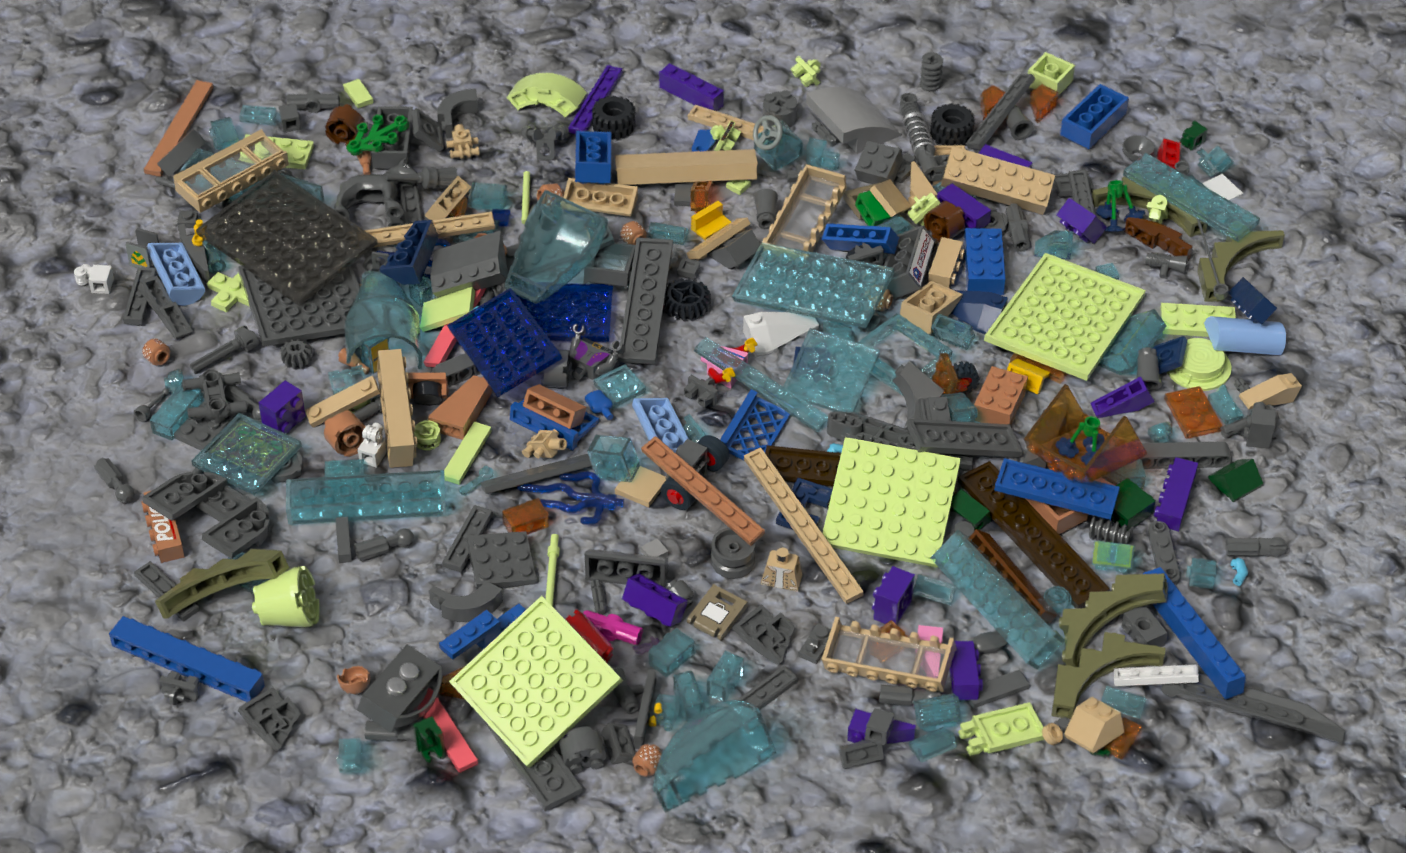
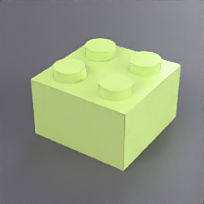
M1045 52L1028 70V74H1033L1036 78L1030 85V88L1056 99L1073 81L1075 65Z

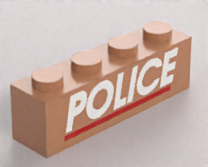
M141 501L144 513L148 512V515L145 516L147 527H152L149 530L151 542H156V544L152 545L154 555H159L161 563L184 558L175 519L173 521L169 520Z

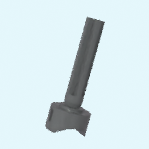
M247 326L234 330L236 339L229 341L190 364L193 373L196 374L240 348L244 349L245 352L256 348L259 345V340L255 332L248 330Z

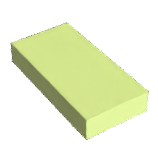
M359 79L343 84L344 90L357 108L373 103V98Z

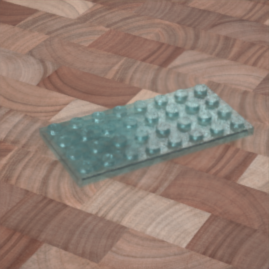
M761 243L732 298L736 302L866 328L895 272L891 267Z

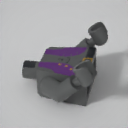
M575 324L573 331L576 335L572 338L569 349L573 378L580 380L585 376L593 380L600 375L611 372L619 358L618 354L625 352V346L621 344L618 348L619 342L614 341L612 343L613 350L585 337L581 340V336L586 333V328L582 326V330L577 332L579 325Z

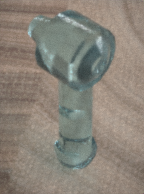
M486 465L479 470L478 477L459 488L460 494L465 496L469 491L480 485V482L493 479V469Z

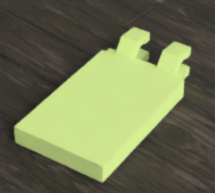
M1030 702L975 715L972 721L961 723V730L958 731L961 739L971 738L974 734L977 737L968 741L970 745L967 746L969 755L980 754L983 750L984 752L993 753L1045 740L1042 734L1043 726Z

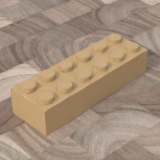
M952 146L941 186L947 187L953 183L968 194L1007 205L1017 203L1024 210L1043 215L1047 208L1055 175Z
M401 349L378 350L377 376L389 468L413 466V458L417 456V437L414 436L415 422L411 416L413 415V407L409 401L411 393L410 388L407 387L409 382L408 372H405L406 357L402 356Z

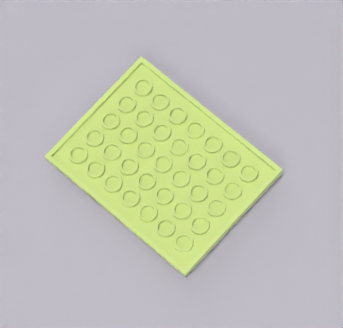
M1045 253L985 334L984 341L1087 381L1145 296L1146 290Z

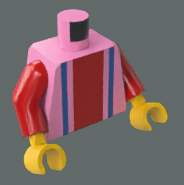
M749 338L740 347L727 348L719 346L713 354L704 351L701 356V362L707 364V375L715 380V384L721 383L731 389L748 367V352L753 353L755 346L758 344L754 338Z

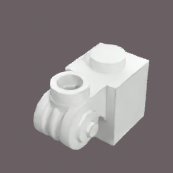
M83 264L74 270L75 280L78 285H86L89 282L91 293H110L114 280L111 266L93 265L91 267L88 264Z
M379 423L368 424L362 432L364 440L358 448L359 462L376 468L387 453L386 439L382 437L383 427Z

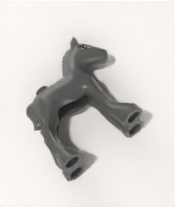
M406 158L386 172L387 174H417L407 164ZM386 173L382 175L369 174L350 177L347 181L340 184L337 201L333 207L332 217L335 220V233L339 236L349 235L351 233V222L348 209L359 203L384 202L388 227L405 225L404 220L401 219L404 213L403 207L395 201L397 184L419 183L417 181H386Z

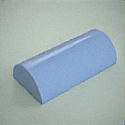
M148 243L149 256L171 301L176 302L180 306L197 302L203 296L205 287L183 243Z
M1210 316L1204 322L1214 350L1282 355L1284 351L1286 332L1281 322L1265 321L1261 325L1257 320L1252 322L1250 319Z
M634 398L632 407L648 440L650 441L656 436L676 453L678 446L682 445L689 438L669 399Z

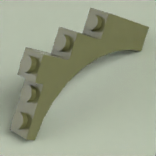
M1138 173L1122 177L1121 181H1123V185H1127V191L1133 206L1147 209L1148 202L1152 203V199L1155 196L1162 195L1167 199L1168 218L1180 226L1189 237L1201 234L1188 193L1172 196L1164 183L1147 187ZM1108 186L1093 190L1092 201L1094 208L1101 205L1104 206L1105 202H1107ZM1124 192L1121 197L1116 198V205L1129 206ZM1193 199L1203 232L1206 233L1208 219Z
M1246 226L1228 227L1226 242H1214L1212 250V261L1219 283L1225 284L1224 279L1227 273L1243 258L1257 252L1282 248L1284 240L1283 230L1247 231ZM1200 258L1197 272L1204 302L1223 301L1218 300L1214 296L1213 289L1217 282L1209 258Z
M251 549L239 559H221L209 569L193 568L180 578V583L155 600V603L162 617L168 619L193 602L222 589L253 580L276 579L289 569V566L281 550Z
M1165 574L1116 575L1115 583H1112V591L1090 592L1089 600L1085 602V608L1063 609V615L1059 618V628L1064 632L1066 649L1062 651V661L1066 665L1078 667L1081 648H1085L1094 634L1107 622L1131 609L1148 604L1166 602L1168 583Z
M1104 632L1101 651L1081 648L1079 667L1058 664L1051 716L1071 719L1075 706L1086 689L1099 678L1113 672L1116 668L1146 665L1163 666L1166 648L1156 645L1138 644L1136 642H1125V635Z

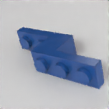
M518 603L497 619L489 611L485 610L441 641L439 648L452 660L475 644L484 650L526 609Z

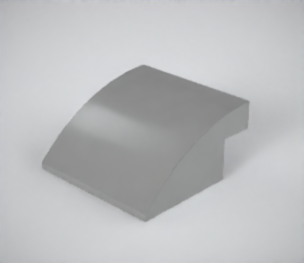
M829 87L809 92L806 95V104L843 144L847 142L856 153L864 150L867 141L882 144L901 136V133L859 91L846 87Z

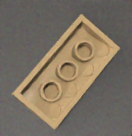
M568 178L561 207L632 216L638 199V187L612 183L581 184L575 182L574 178Z

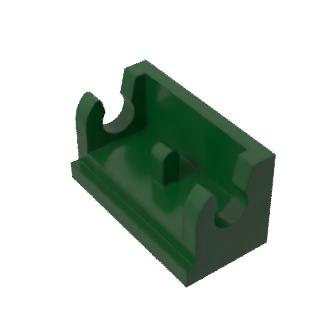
M962 489L953 496L950 511H956L975 527V530H981L991 522L990 511Z
M433 716L414 724L417 752H420L429 763L431 758L428 755L432 752L436 753L440 760L446 758L443 732Z

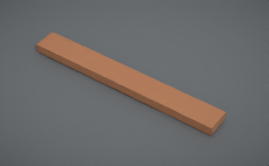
M196 80L144 168L145 174L162 176L164 171L157 163L185 137L212 91L213 83Z
M655 436L641 447L642 452L750 546L765 534V530L659 438Z

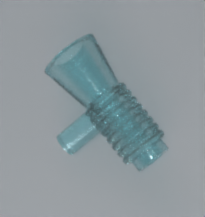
M215 238L204 240L202 245L205 247L208 258V270L214 274L223 272L226 264L222 258L219 242Z

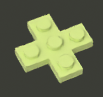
M217 272L207 282L208 289L218 292L211 300L213 307L227 312L237 301L249 306L239 273L231 278Z

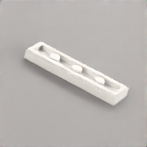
M1198 665L1114 669V686L1199 682Z

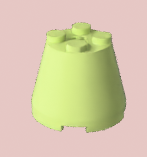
M306 566L294 567L282 573L276 579H270L253 587L255 602H252V610L254 614H258L262 626L311 627L313 624L318 623L320 614L319 599H316L313 588L315 581Z

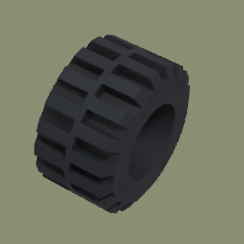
M607 96L604 99H599V102H595L592 107V127L594 132H611V140H619V138H626V135H631V132L635 130V106H633V103L621 96Z
M949 103V105L943 104L942 107H937L931 117L930 135L932 139L942 145H966L974 133V113L970 109H966V106H960V104Z

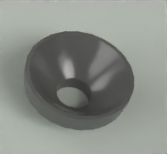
M1135 135L1126 138L1122 148L1126 157L1133 162L1149 159L1153 155L1155 146L1149 138ZM1140 153L1142 156H1136L1133 154Z

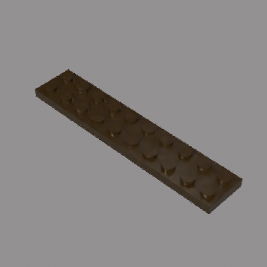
M766 445L765 454L784 481L796 482L798 478L819 485L834 486L841 453ZM958 475L953 496L957 493Z
M990 461L958 476L959 484L973 499L990 511L991 518L1075 609L1085 607V602L1089 600L1090 592L1110 591L1105 582L1025 498L994 491L1000 471Z

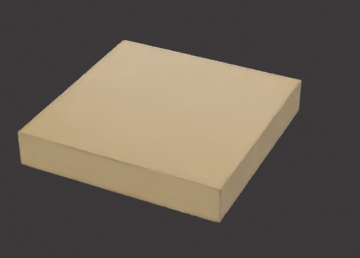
M634 463L616 486L615 494L649 508L661 492V486L666 481V476Z

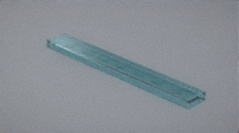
M705 337L695 347L694 352L720 369L725 370L732 367L736 374L735 379L758 392V394L818 432L828 420L826 414L711 339Z

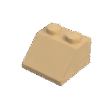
M1091 697L1076 707L1064 735L1067 739L1094 753L1124 733L1121 712Z

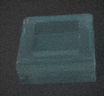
M1113 263L1096 266L1095 272L1119 280V273Z

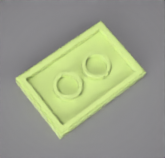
M470 287L423 303L420 329L425 332L471 317L475 297L474 288Z

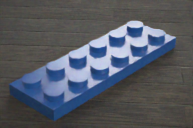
M1004 458L994 491L1111 520L1120 487Z

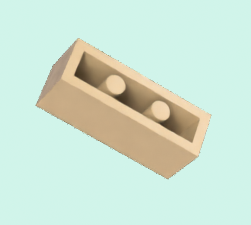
M941 238L929 272L928 283L934 281L947 288H950L951 284H955L957 276L955 272H959L961 265L959 261L963 260L965 250L962 249V241Z

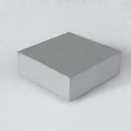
M658 539L641 546V552L646 556H668V550Z

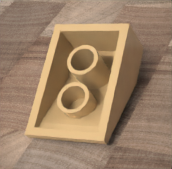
M931 281L901 303L899 321L921 330L923 333L932 334L941 327L962 298V294Z

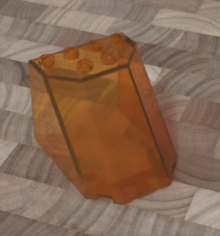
M1064 384L1023 439L1027 444V449L1044 460L1054 472L1060 471L1067 479L1071 481L1074 479L1080 483H1090L1145 457L1147 454L1128 418L1123 416L1111 433L1099 427L1098 434L1104 435L1105 441L1086 466L1081 461V457L1087 453L1086 447L1083 446V440L1087 436L1083 430L1075 440L1079 453L1074 458L1060 455L1059 449L1055 446L1056 442L1062 437L1066 439L1072 438L1079 427V423L1084 422L1087 417H1090L1082 411L1069 386Z

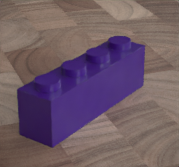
M670 63L659 71V88L693 105L713 111H718L724 106V90Z
M1175 457L1173 464H1169L1167 471L1169 478L1164 480L1162 489H1165V492L1160 493L1158 503H1161V505L1156 506L1154 517L1157 518V521L1167 524L1170 530L1179 532L1196 477L1198 463Z

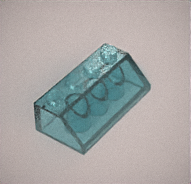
M1152 309L1131 316L1098 366L1118 375L1134 373L1137 370L1138 350L1146 347L1153 348L1155 346L1154 343L1163 335L1162 332L1167 326L1157 311Z

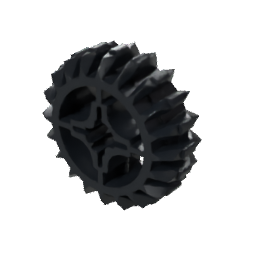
M681 278L680 281L674 280L673 283L668 284L664 310L665 313H669L670 317L675 316L676 320L682 318L683 321L685 319H690L691 321L692 318L698 319L699 316H704L705 312H708L711 304V293L707 286L703 285V282H697V279L692 281L690 278L688 280Z

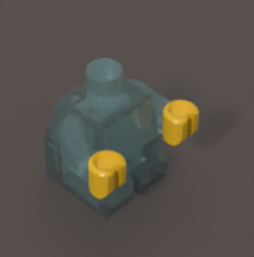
M658 695L657 701L654 704V713L657 714V717L651 716L649 718L648 724L650 727L658 724L663 726L665 731L673 730L680 709L679 696Z

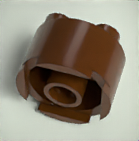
M344 104L331 111L325 125V134L332 142L336 144L340 142L345 143V146H347L350 141L355 140L358 134L357 126L360 123H364L365 119L351 105Z
M943 201L925 214V228L927 231L930 230L932 232V237L939 243L942 237L952 239L965 230L964 212L961 207H956L950 202Z

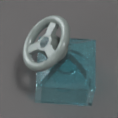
M765 115L756 122L753 129L754 149L774 171L803 155V141L783 120L779 121L772 115ZM768 120L773 121L775 124L769 126ZM763 124L764 130L758 134L759 127Z

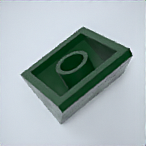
M1237 459L1208 475V479L1233 502L1261 488L1264 484L1254 459Z

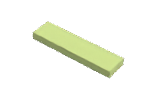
M473 422L441 475L442 480L460 485L492 432L490 426Z

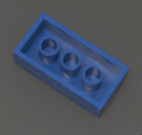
M1099 84L1062 119L1060 135L1090 149L1127 113L1129 97Z
M576 131L575 182L581 184L610 183L611 132Z
M965 228L964 255L967 291L992 292L1004 295L1005 268L1002 229Z

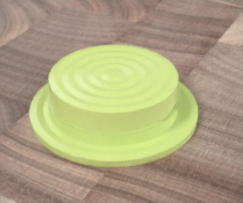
M1191 338L1187 340L1182 367L1167 371V373L1174 382L1184 388L1195 391H1209L1219 388L1227 382L1231 374V363L1223 351L1214 350L1211 340Z

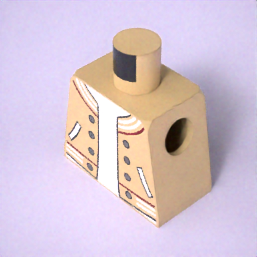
M786 548L770 551L761 584L798 592L802 579L799 556L790 554Z

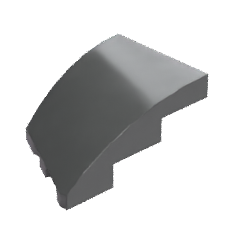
M761 604L735 624L732 629L756 652L779 665L783 661L785 650L789 645V639L795 627L782 613L773 617Z
M273 687L238 708V712L249 726L276 751L280 750L300 715L299 710L290 698L287 697L282 700Z

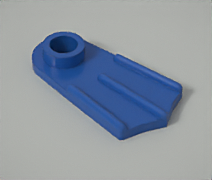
M698 130L691 148L692 152L709 151L717 141L712 138L711 130Z

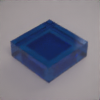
M493 209L492 214L495 226L509 227L510 210Z

